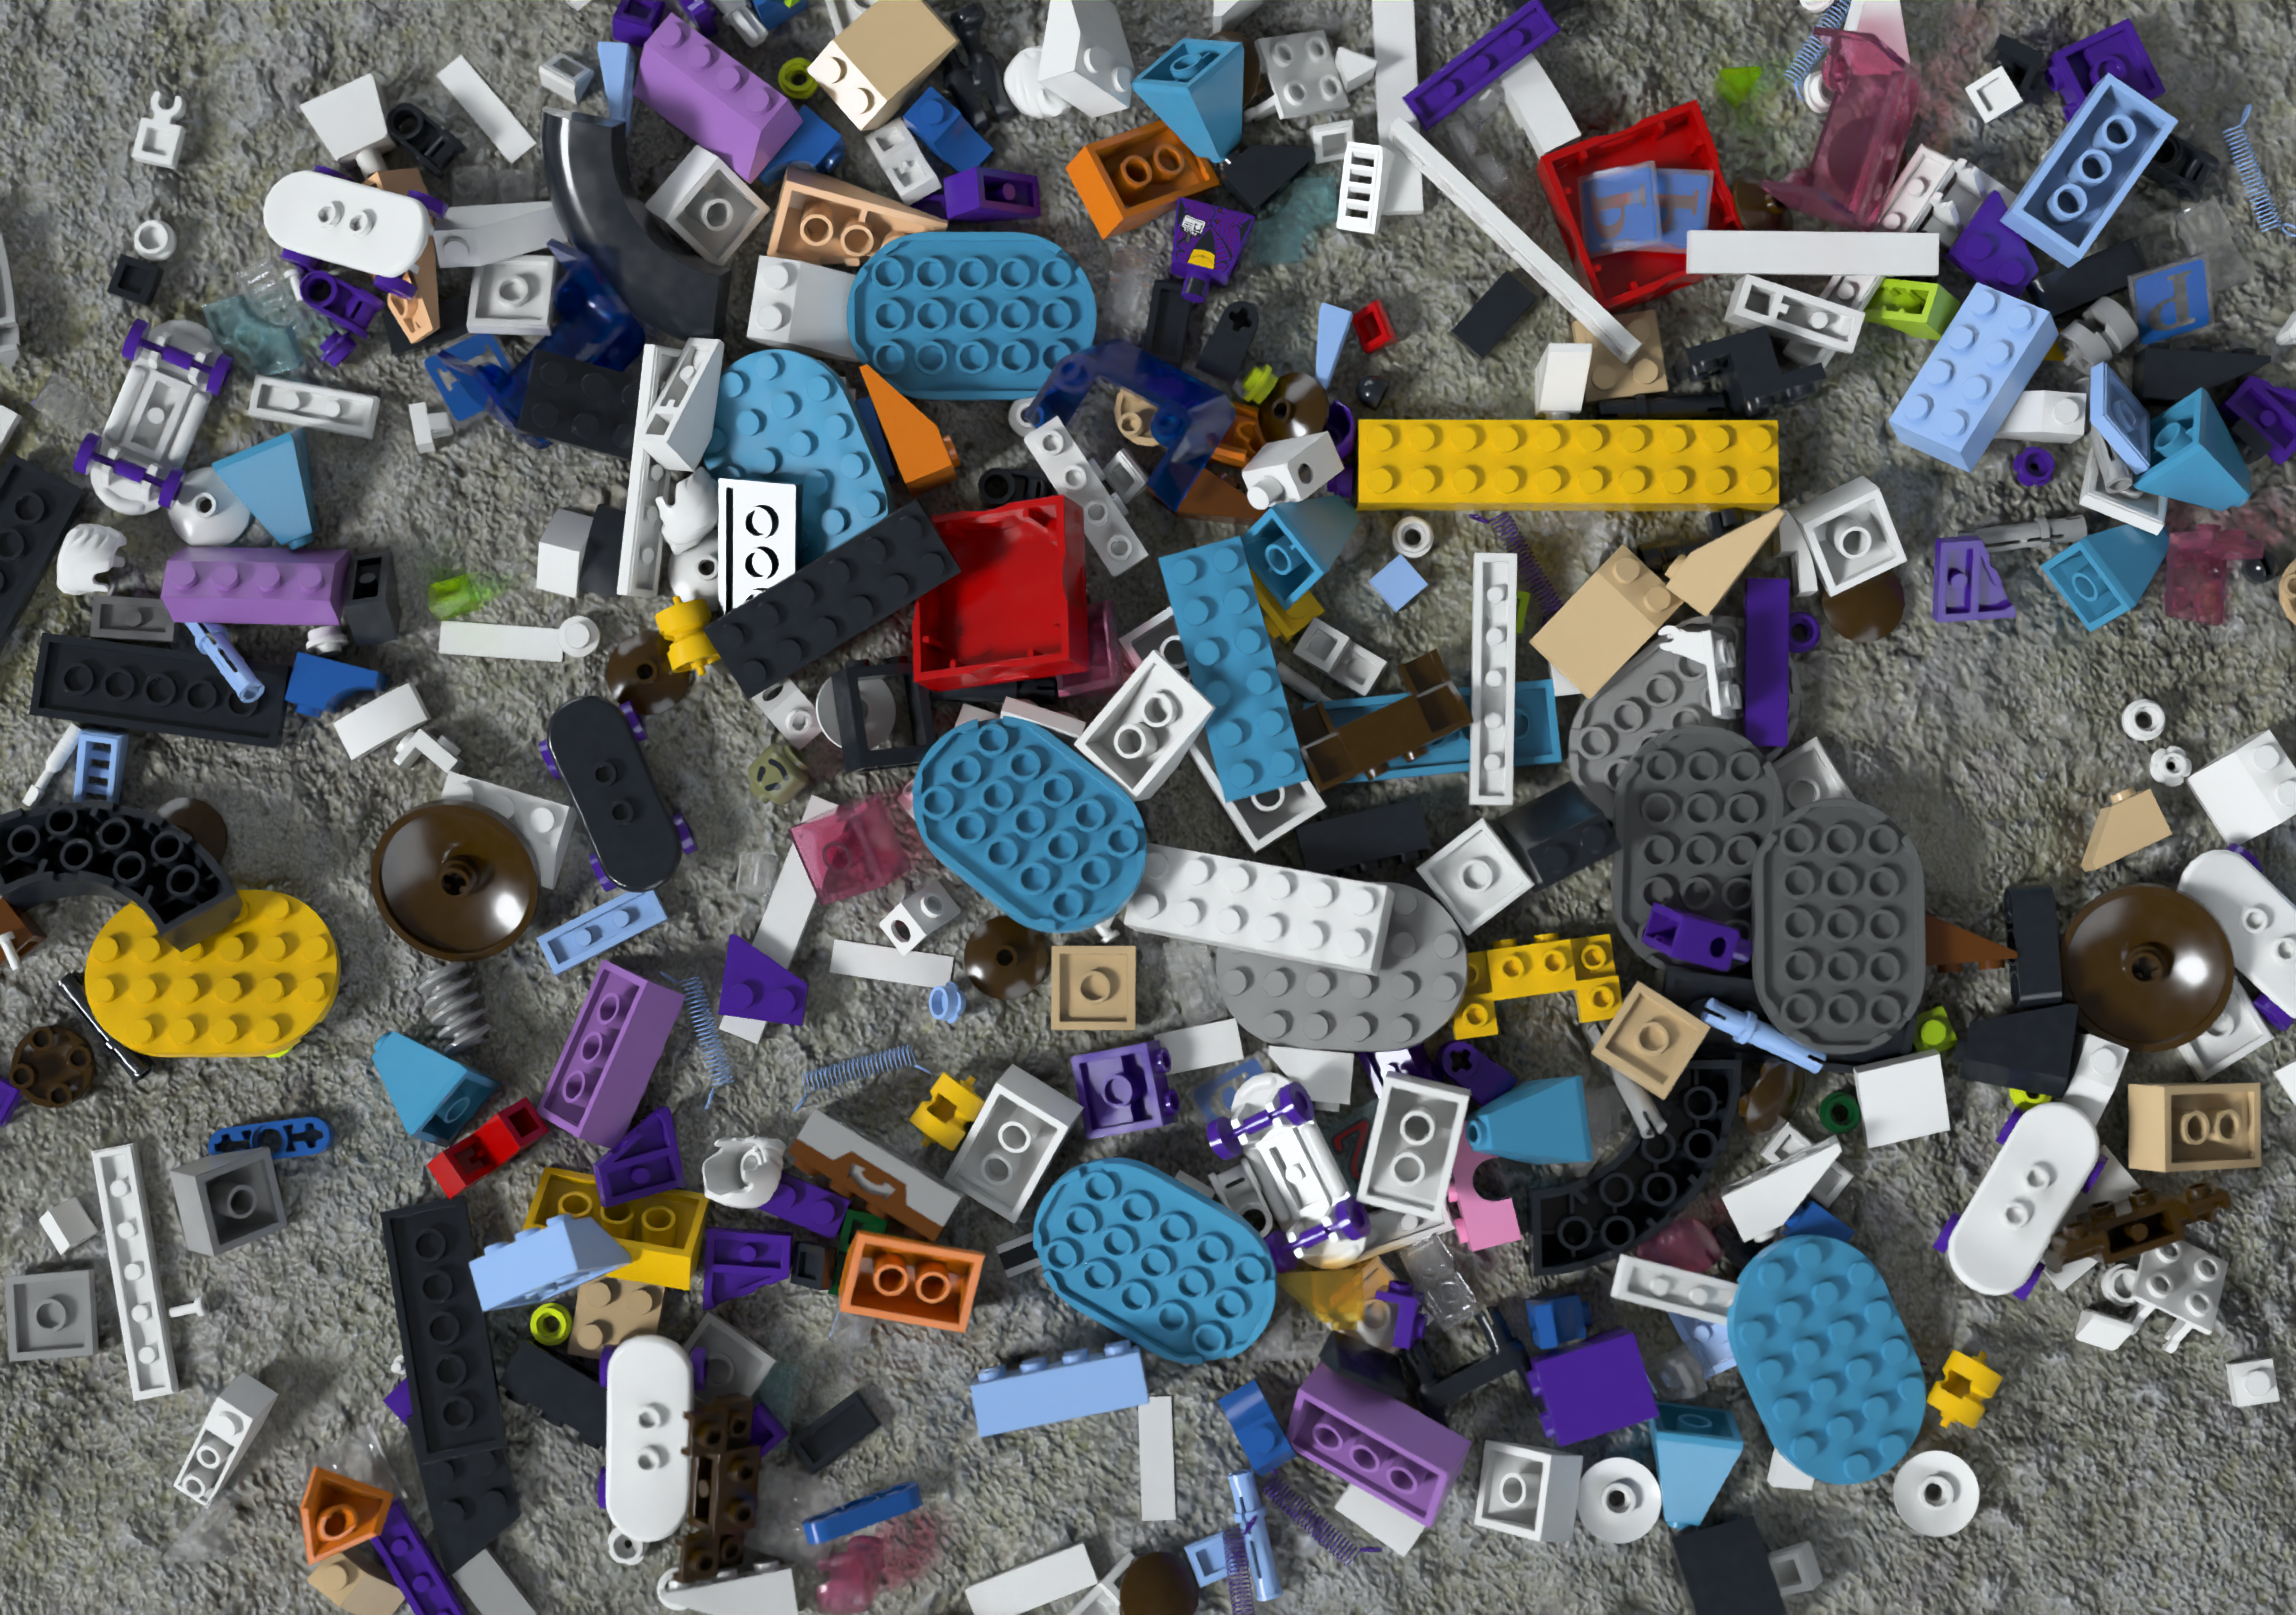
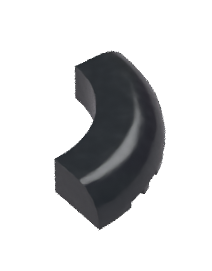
M547 106L541 109L540 145L547 190L556 217L566 238L585 268L599 285L621 306L643 322L666 335L687 342L689 337L720 339L723 342L732 269L701 259L684 248L680 249L662 233L663 230L651 217L642 200H638L630 181L632 176L626 154V122Z
M84 799L83 802L74 803L49 801L47 806L25 811L19 808L0 815V895L22 912L40 904L69 896L95 895L116 898L141 908L153 922L159 935L180 952L219 932L232 923L241 912L243 906L241 898L228 875L215 858L192 836L151 812L139 808L133 809L119 806L115 802Z
M1689 1060L1664 1100L1647 1090L1661 1117L1667 1124L1666 1129L1661 1134H1658L1652 1121L1649 1120L1648 1124L1655 1137L1643 1138L1637 1124L1634 1123L1620 1145L1605 1160L1588 1172L1560 1184L1526 1189L1528 1253L1530 1269L1534 1277L1561 1275L1585 1270L1600 1263L1620 1257V1254L1624 1255L1645 1241L1650 1240L1674 1221L1673 1219L1702 1190L1711 1176L1710 1173L1714 1169L1721 1152L1726 1147L1734 1115L1737 1113L1741 1089L1742 1060Z

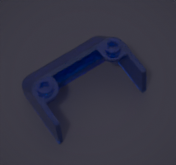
M553 238L546 244L568 273L557 283L553 291V305L562 319L552 328V336H544L508 374L500 366L491 362H484L474 367L443 349L437 354L438 358L474 401L522 442L535 449L548 448L554 442L515 432L533 350L541 349L623 372L641 353L645 344L643 328L588 255Z
M1110 339L1064 356L1058 361L1023 417L1035 430L1056 416L1059 417L1066 427L1097 377L1159 408L1152 418L1150 431L1153 438L1168 450L1146 484L1169 509L1176 512L1234 421L1235 407L1231 400L1222 391L1122 339Z

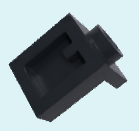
M2001 33L1989 46L1983 59L1992 64L1994 70L2002 65L2008 76L2016 75L2020 77L2015 88L2021 98L2026 92L2032 94L2035 92L2045 72L2039 69L2045 54Z

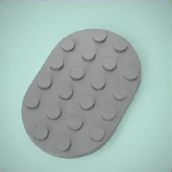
M1712 614L1708 617L1704 615L1694 617L1675 625V627L1687 632L1702 633V631L1711 630L1726 636L1727 643H1733L1736 667L1730 668L1732 684H1738L1741 694V709H1736V720L1728 721L1712 715L1706 665L1683 655L1663 650L1660 644L1673 641V639L1667 638V635L1658 637L1622 666L1590 700L1586 698L1577 710L1571 724L1567 743L1570 774L1574 784L1602 810L1610 824L1613 825L1614 795L1620 775L1631 757L1650 739L1676 727L1698 724L1724 728L1743 736V618ZM1789 654L1787 745L1799 721L1801 694L1799 676ZM1756 747L1770 763L1785 749L1784 747Z
M1367 882L1388 886L1395 893L1378 976L1218 946L1216 955L1217 983L1224 1003L1236 1021L1252 1035L1275 1046L1327 1051H1401L1415 1047L1432 1038L1431 1036L1439 1031L1449 1019H1452L1459 1008L1466 991L1469 973L1468 953L1462 933L1445 908L1426 893L1398 883Z

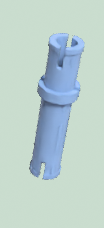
M183 622L194 635L196 647L200 652L207 654L243 703L253 702L263 694L264 685L256 678L242 656L231 644L229 633L224 626L208 622ZM207 633H210L217 643L215 645L208 638ZM223 650L225 654L221 655L219 651ZM229 660H231V662L237 668L238 671L236 673L227 663Z
M1711 998L1706 1003L1705 1007L1719 1013L1720 1017L1703 1011L1701 1021L1733 1035L1734 1041L1741 1044L1749 1042L1756 1047L1808 1069L1814 1074L1822 1068V1064L1809 1059L1808 1055L1810 1054L1825 1061L1826 1053L1816 1052L1795 1043L1777 1028L1758 1020L1757 1014L1748 1010L1742 1013L1719 1002L1715 998Z
M1248 1468L1234 1471L1227 1475L1236 1511L1233 1513L1234 1521L1239 1523L1240 1528L1245 1531L1254 1515L1258 1516L1253 1527L1244 1537L1247 1558L1256 1591L1257 1601L1275 1599L1284 1593L1281 1589L1264 1516L1268 1514L1266 1505H1261L1254 1477V1469Z

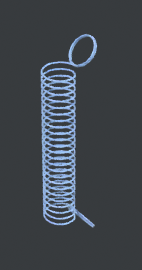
M1842 0L1838 1L1845 4L1848 9L1835 1L1833 3L1843 8L1845 12L1840 11L1832 4L1829 7L1841 12L1843 16L1838 15L1828 7L1826 13L1821 17V21H1818L1819 25H1816V29L1814 28L1811 36L1808 37L1809 40H1806V44H1803L1801 51L1798 52L1799 55H1796V59H1793L1794 63H1791V66L1795 64L1806 73L1792 66L1788 67L1789 70L1783 75L1784 78L1786 75L1795 80V83L1792 84L1795 85L1796 93L1801 101L1806 100L1801 97L1797 86H1800L1803 92L1802 85L1807 78L1803 74L1808 76L1811 73L1818 59L1821 58L1828 44L1831 43L1833 36L1836 35L1843 21L1846 20L1847 16L1844 14L1848 15L1846 10H1849L1850 5ZM1827 11L1832 12L1833 14H1835L1836 16H1838L1841 20H1838V19H1836L1835 17H1833L1832 15L1828 14ZM1824 15H1828L1829 17L1833 18L1838 22V24L1832 22L1828 18H1825ZM1822 18L1834 24L1836 28L1831 27L1826 22H1823ZM1819 22L1824 23L1825 25L1830 27L1834 32L1829 31L1824 26H1821ZM1817 26H1820L1824 30L1828 31L1831 35H1827L1823 31L1819 30ZM1814 30H1818L1822 34L1826 35L1828 39L1823 38L1821 35L1815 33ZM1812 34H1816L1820 38L1824 39L1826 43L1821 42L1819 39L1813 37ZM1810 37L1820 42L1823 45V47L1811 41ZM1807 41L1818 46L1820 50H1817L1813 46L1809 45ZM1804 45H1807L1812 49L1816 50L1818 54H1815L1809 49L1805 48ZM1802 49H1805L1808 52L1812 53L1816 58H1813L1807 53L1803 52ZM1800 53H1803L1806 56L1810 57L1813 60V62L1801 56ZM1797 56L1808 61L1810 65H1807L1801 60H1799ZM1794 60L1804 64L1808 69L1796 64ZM1790 68H1793L1796 71L1800 72L1803 77L1792 72ZM1787 72H1791L1792 74L1796 75L1800 80H1797L1794 77L1788 75Z
M2248 104L2245 108L2240 125H2245L2244 123L2251 112L2252 104ZM2238 125L2237 127H2234V128H2231V129H2229V130H2226V131L2222 132V134L2227 133V132H2229V131H2231V130H2234V129H2236V128H2238V127H2243V128H2244V126ZM2241 128L2239 131H2236V132H2234V133H2231V134H2229V135L2224 136V138H2227V137H2229V136H2231V135H2234V134H2236V133H2238V132L2244 131L2241 135L2236 136V137H2234V138H2231V139H2228V140L2225 141V142H2229V141L2234 140V139H2236V138H2238V137H2240V136H2245L2243 139H2241V140H2239V141H2236V142H2233V143L2227 145V147H2229V146H2232V145H2234V144H2236V143H2238V142H2240V141L2247 140L2245 143H2243V144H2241V145H2238V146H2236V147H2233V148L2229 149V151L2234 150V149H2236V148H2238V147H2241L2242 145L2249 144L2246 148L2241 149V150H2238V151L2233 152V153L2230 154V155H2234V154H2236V153H2238V152H2241V151H2243V150H2245V149H2250V150H2249L2248 152H2246V153H2243V154H2241V155H2238V156H2236V157H2233V158H2232V160H2233V159H2236V158H2238V157H2241V156H2243V155H2245V154H2247V153H2252L2250 156H2248V157H2246V158H2243V159H2241V160H2238V161L2234 162V164H2236V163H2238V162H2241V161H2243V160H2245V159H2247V158L2254 157L2252 160H2250V161H2248V162H2246V163H2243V164H2241V165H2238V166H2236L2235 168L2241 167V166H2243V165H2245V164H2248L2249 162H2254V161H2256V162H2255L2254 164H2252L2251 166H2248V167H2246V168H2243V169H2240V170L2237 171V172H2241V171H2243V170H2245V169H2248V168H2250V167H2252V166H2257L2255 169H2253V170H2251V171H2248V172H2245V173H2243V174H2240L2239 177H2241V176H2243V175H2245V174H2248V173H2250V172H2252V171L2259 170L2257 173H2255V174H2253V175H2251V176H2248V177H2245V178L2241 179V181H2243V180H2245V179H2248V178H2250V177H2252V176H2254V175L2261 174V175H2260L2259 177H2257L2256 179L2250 180V181L2245 182V183L2242 184V185H2245V184H2248V183H2250V182H2252V181H2254V180L2262 179L2261 181H2259V182L2256 183V184H2253V185H2250V186H2248V187H2245V188H2244V190H2245V189H2248V188H2250V187H2252V186H2255V185H2257V184L2264 183L2262 186H2260V187H2258V188H2255V189H2253V190H2250V191L2246 192V194H2248V193H2250V192H2252V191H2255V190H2257V189H2259V188L2266 187L2264 190H2262V191H2260V192H2258V193H2255V194L2250 195V196L2247 197V198H2250V197L2255 196V195H2257V194H2259V193L2267 192V193L2264 194L2263 196H2260V197H2258V198H2255V199H2252V200L2249 201V202H2252V201H2255V200H2257V199H2259V198H2262V197H2265V196H2269L2268 198H2266V199L2263 200V201H2260V202H2258V203L2252 204L2251 207H2252V206H2255V205H2257V204H2259V203H2262V202H2264V201L2271 200L2269 203H2267V204H2265V205H2263V206L2257 207V208L2253 209L2252 211H2255V210H2257V209H2259V208H2262V207H2264V206L2273 204L2271 207H2269V208H2267V209H2265V210H2263V211H2260V212H2257V213L2254 214V215H2257V214L2262 213V212H2264V211H2266V210L2274 209L2273 211H2271V212L2268 213V214H2265V215H2262V216H2260V217H2257V218H2256V220H2257V219H2260V218H2262V217H2264V216H2266V215L2276 213V214L2273 215L2272 217H2270V218H2268V219H2265V220H2262V221L2258 222L2257 224H2260V223H2262V222H2264V221H2266V220H2269V219L2278 217L2276 220H2274V221H2272V222H2270V223H2268V224L2262 225V226H2260L2259 228H2262V227H2264V226H2266V225H2269V224H2271V223H2274V222H2279L2278 224H2276V225H2274V226H2272V227H2270V228H2267V229H2265V230H2262L2261 232H2264V231H2266V230H2269V229L2274 228V227H2277V226H2281V229H2282L2286 234H2288V235H2290V236H2293V237H2296V234H2292V233L2288 232L2287 230H2285V229L2283 228V226L2286 225V226H2290V227H2293V228L2296 229V226H2294V225H2292V224H2289V223H2283V225H2279L2282 221H2281V220H2278V219L2280 218V216H2276V215L2278 214V212H2274L2277 208L2273 207V206L2275 205V203H2271V202L2273 201V199H2269L2272 195H2270V194L2267 195L2270 191H2269V190H2266V189L2268 188V186H2264V185L2266 184V182H2262L2265 178H2264V177H2261V176L2263 175V173H2259V172L2261 171V169H2257L2260 165L2256 164V163L2258 162V160H2254V159L2256 158V156H2252L2255 152H2253V151L2250 152L2253 148H2252V147H2249V146L2251 145V143H2247L2250 139H2245V138L2248 136L2247 134H2244V133L2246 132V130H2242L2243 128Z
M660 971V974H661L662 976H664L665 978L669 979L670 981L676 983L677 985H678L680 982H683V981H687V980H691V979H695V978L700 979V977H693V978L686 979V980H682V981H679V982H678V981H676L675 979H673L672 977H670L669 975H667V974H665V973H663V972ZM696 979V980H694V981H692V982H690V983L681 985L680 987H683V986H686V985H691V984H694V983H698V984H696V985H694V986H692V987H689V988H687V989L682 990V992H683V991L690 990V989H694V988H697V987H700L699 989H701V988H703L704 986H697V985L701 984L702 982H701V981H697L698 979ZM694 990L692 992L684 994L686 996L689 994L701 992L695 996L685 999V1001L703 996L695 1001L687 1003L686 1005L704 1001L698 1005L688 1008V1010L691 1008L706 1005L698 1010L690 1012L689 1014L706 1010L700 1014L692 1016L691 1018L709 1014L703 1018L693 1021L692 1023L709 1019L693 1027L705 1025L708 1023H715V1021L708 1022L714 1019V1017H708L713 1013H705L711 1010V1008H705L710 1004H703L706 1001H708V999H702L707 995H700L704 993L705 990ZM710 1024V1025H708V1026H706V1027H703V1028H700V1029L696 1030L695 1032L700 1031V1030H704V1029H708V1028H712V1029H710V1030H708V1031H706V1032L700 1033V1034H698V1035H696V1036H700V1035H704V1034H708V1033L714 1032V1033H712V1034H710V1035H708V1036H706V1037H703V1038L698 1039V1041H700V1040H703V1039L715 1037V1038H713V1039H711V1040H708V1041H706V1042H703V1043H701V1044H699V1045H703V1044H707V1043H711V1042L717 1041V1042H715V1043H713V1044H711V1045H708V1046H706V1047L701 1048V1050H702V1049H706V1048L718 1046V1047H716V1048H714V1049H711V1050H708V1051H706V1052H704V1053H702V1054H706V1053H709V1052H714V1051L720 1050V1051H718V1052H716V1053H714V1054H711V1055H708V1056L704 1057V1059H705V1058H709V1057H713V1056L720 1055V1056H718V1057H716V1058H714V1059H711V1060H709V1061H706L705 1063L723 1059V1060H721V1061H719V1062H717V1063H714V1064H711V1065L707 1066V1068H708V1067H712V1066H716V1065L723 1064V1065H721V1066H719V1067H717V1068H714V1069L709 1070L708 1072L726 1068V1069H724V1070H722V1071H719V1072H717V1073H714V1074L710 1075V1077H711V1076H715V1075H719V1074L726 1073V1074H724V1075H722V1076H719V1077H717V1078L712 1079L711 1081L718 1080V1079H722V1078H726V1077H729V1078L733 1077V1075L725 1076V1075H727V1074H729V1073L732 1072L731 1070H730V1071H725V1070L729 1069L730 1066L722 1067V1066H724V1065H726V1064L729 1063L728 1061H727V1062H722V1061L726 1060L727 1057L719 1058V1057L725 1055L726 1053H719V1052L723 1051L724 1048L717 1049V1048H719L720 1046L723 1045V1044H716V1043L720 1042L721 1039L714 1040V1039H716V1038H718V1037L720 1036V1035H713V1034L717 1033L718 1030L711 1031V1030L715 1029L717 1026H711L712 1024ZM724 1079V1080H722V1081H719V1082L713 1084V1086H714V1085H717V1084H722V1083L729 1082V1083H727V1084H725V1085H722V1086H720V1087H717V1088H715V1089L712 1088L711 1093H710L709 1098H708V1101H707L706 1106H705V1109H706V1110H707L708 1107H709V1104H710V1102H711V1099H712V1097H713V1095H714L715 1090L718 1089V1088H721V1087H723V1086H726V1085H728V1084H730V1083H732V1082H734V1081H735L734 1079L728 1080V1081H725V1080H727V1079Z
M907 1044V1049H906V1047L903 1045V1052H902L901 1047L898 1046V1052H897L896 1048L894 1047V1048H893V1052H892L891 1049H889V1054H888V1052H887L886 1050H884V1055H883V1053L880 1051V1057H879L878 1053H875V1057H874L873 1054H871V1060H870V1057H869L868 1055H866V1060H865V1058H864L863 1056L861 1057V1060H860V1058L857 1057V1063H856V1061H855L854 1058L852 1059V1063H851L850 1060H848V1065H847V1063H846L845 1061H843V1065L839 1062V1068H838L837 1064H835V1063H834V1068H833L832 1065H830L829 1068H828L827 1066H825V1071H824V1069H823L822 1067L820 1068V1071H819V1069L816 1068V1074H815L814 1070H811V1074H810L809 1071H807V1076H806V1074H805L804 1072H802V1082H803V1087H804V1090H805V1096L800 1100V1102L798 1103V1105L795 1107L794 1112L796 1113V1112L798 1111V1109L801 1107V1105L803 1104V1102L805 1101V1099L807 1098V1096H809V1094L806 1093V1089H805V1085H804V1079H803V1074H804L805 1077H806V1080H807V1083H808V1087H809V1091H810V1093H811V1088H810V1085H809V1082H808V1073H809V1075H810V1077H811V1080H812V1083H813V1087H814V1091L816 1092V1088H815V1085H814V1082H813L812 1071L814 1072V1075H815V1077H816L819 1090H820V1085H819L818 1078H817V1070H818V1072H819V1074H820V1077H821V1080H822V1084H823V1088H824V1089H825V1085H824V1082H823V1079H822V1070H823V1072H824V1074H825V1078H826V1081H827L828 1088L830 1087V1086H829L828 1079H827L826 1068L828 1069V1072H829V1075H830V1078H831L833 1087H834V1083H833V1079H832V1076H831V1067H832V1069H833V1072H834V1075H835V1078H836L837 1085H839L838 1080H837V1076H836L835 1065H836V1067H837V1069H838V1072H839V1075H840L842 1084H843V1080H842L841 1073H840V1065L842 1066V1069H843V1072H844V1075H845V1079H846V1083H848V1080H847V1077H846V1073H845L844 1063H845L846 1066H847V1069H848V1072H849V1075H850L851 1082H852V1077H851V1074H850L849 1062H850V1064H851V1066H852V1069H853V1072H854V1076H855V1080L857 1081V1077H856L855 1070H854V1062H855V1064H856V1066H857V1070H858V1072H859V1076H860V1079H861V1074H860L859 1065H858V1059H859V1061H860V1064H861V1067H862V1070H863V1073H864V1077H865V1078H866V1074H865L864 1067H863V1059H864V1061H865V1064H866V1067H867V1070H868V1073H869V1077H871L870 1071H869V1068H868L867 1057L869 1058V1061H870V1064H871V1067H872L874 1076H875V1072H874V1068H873V1064H872V1056H873V1058H874V1061H875V1064H876V1067H877V1070H878V1074H880L879 1069H878V1065H877V1057H876V1054H877V1056H878V1058H879V1061H880V1064H881L883 1073H884V1069H883V1065H882L881 1054H882V1056H883V1058H884V1061H885V1064H886V1067H887V1072H889V1069H888V1065H887V1061H886V1053H887V1055H888V1058H889V1061H890V1064H891V1067H892V1071H893V1066H892V1062H891L890 1051H891V1053H892V1055H893V1059H894V1061H895L896 1068H897V1070H898V1066H897V1062H896V1058H895V1051H896L897 1056H898V1059H899V1061H900L901 1068H903V1067H902V1063H901V1059H900V1052H899V1048H900L901 1053H902V1056H903V1059H904V1062H905V1065H906V1067H907V1063H906V1059H905V1055H904V1048H905L906 1053H907V1056H908V1059H909V1062H910V1066H912L911 1060H910V1056H909V1048H908V1046L910 1047V1045ZM910 1047L915 1062L914 1067L921 1069L931 1075H934L935 1073L916 1064L912 1049Z

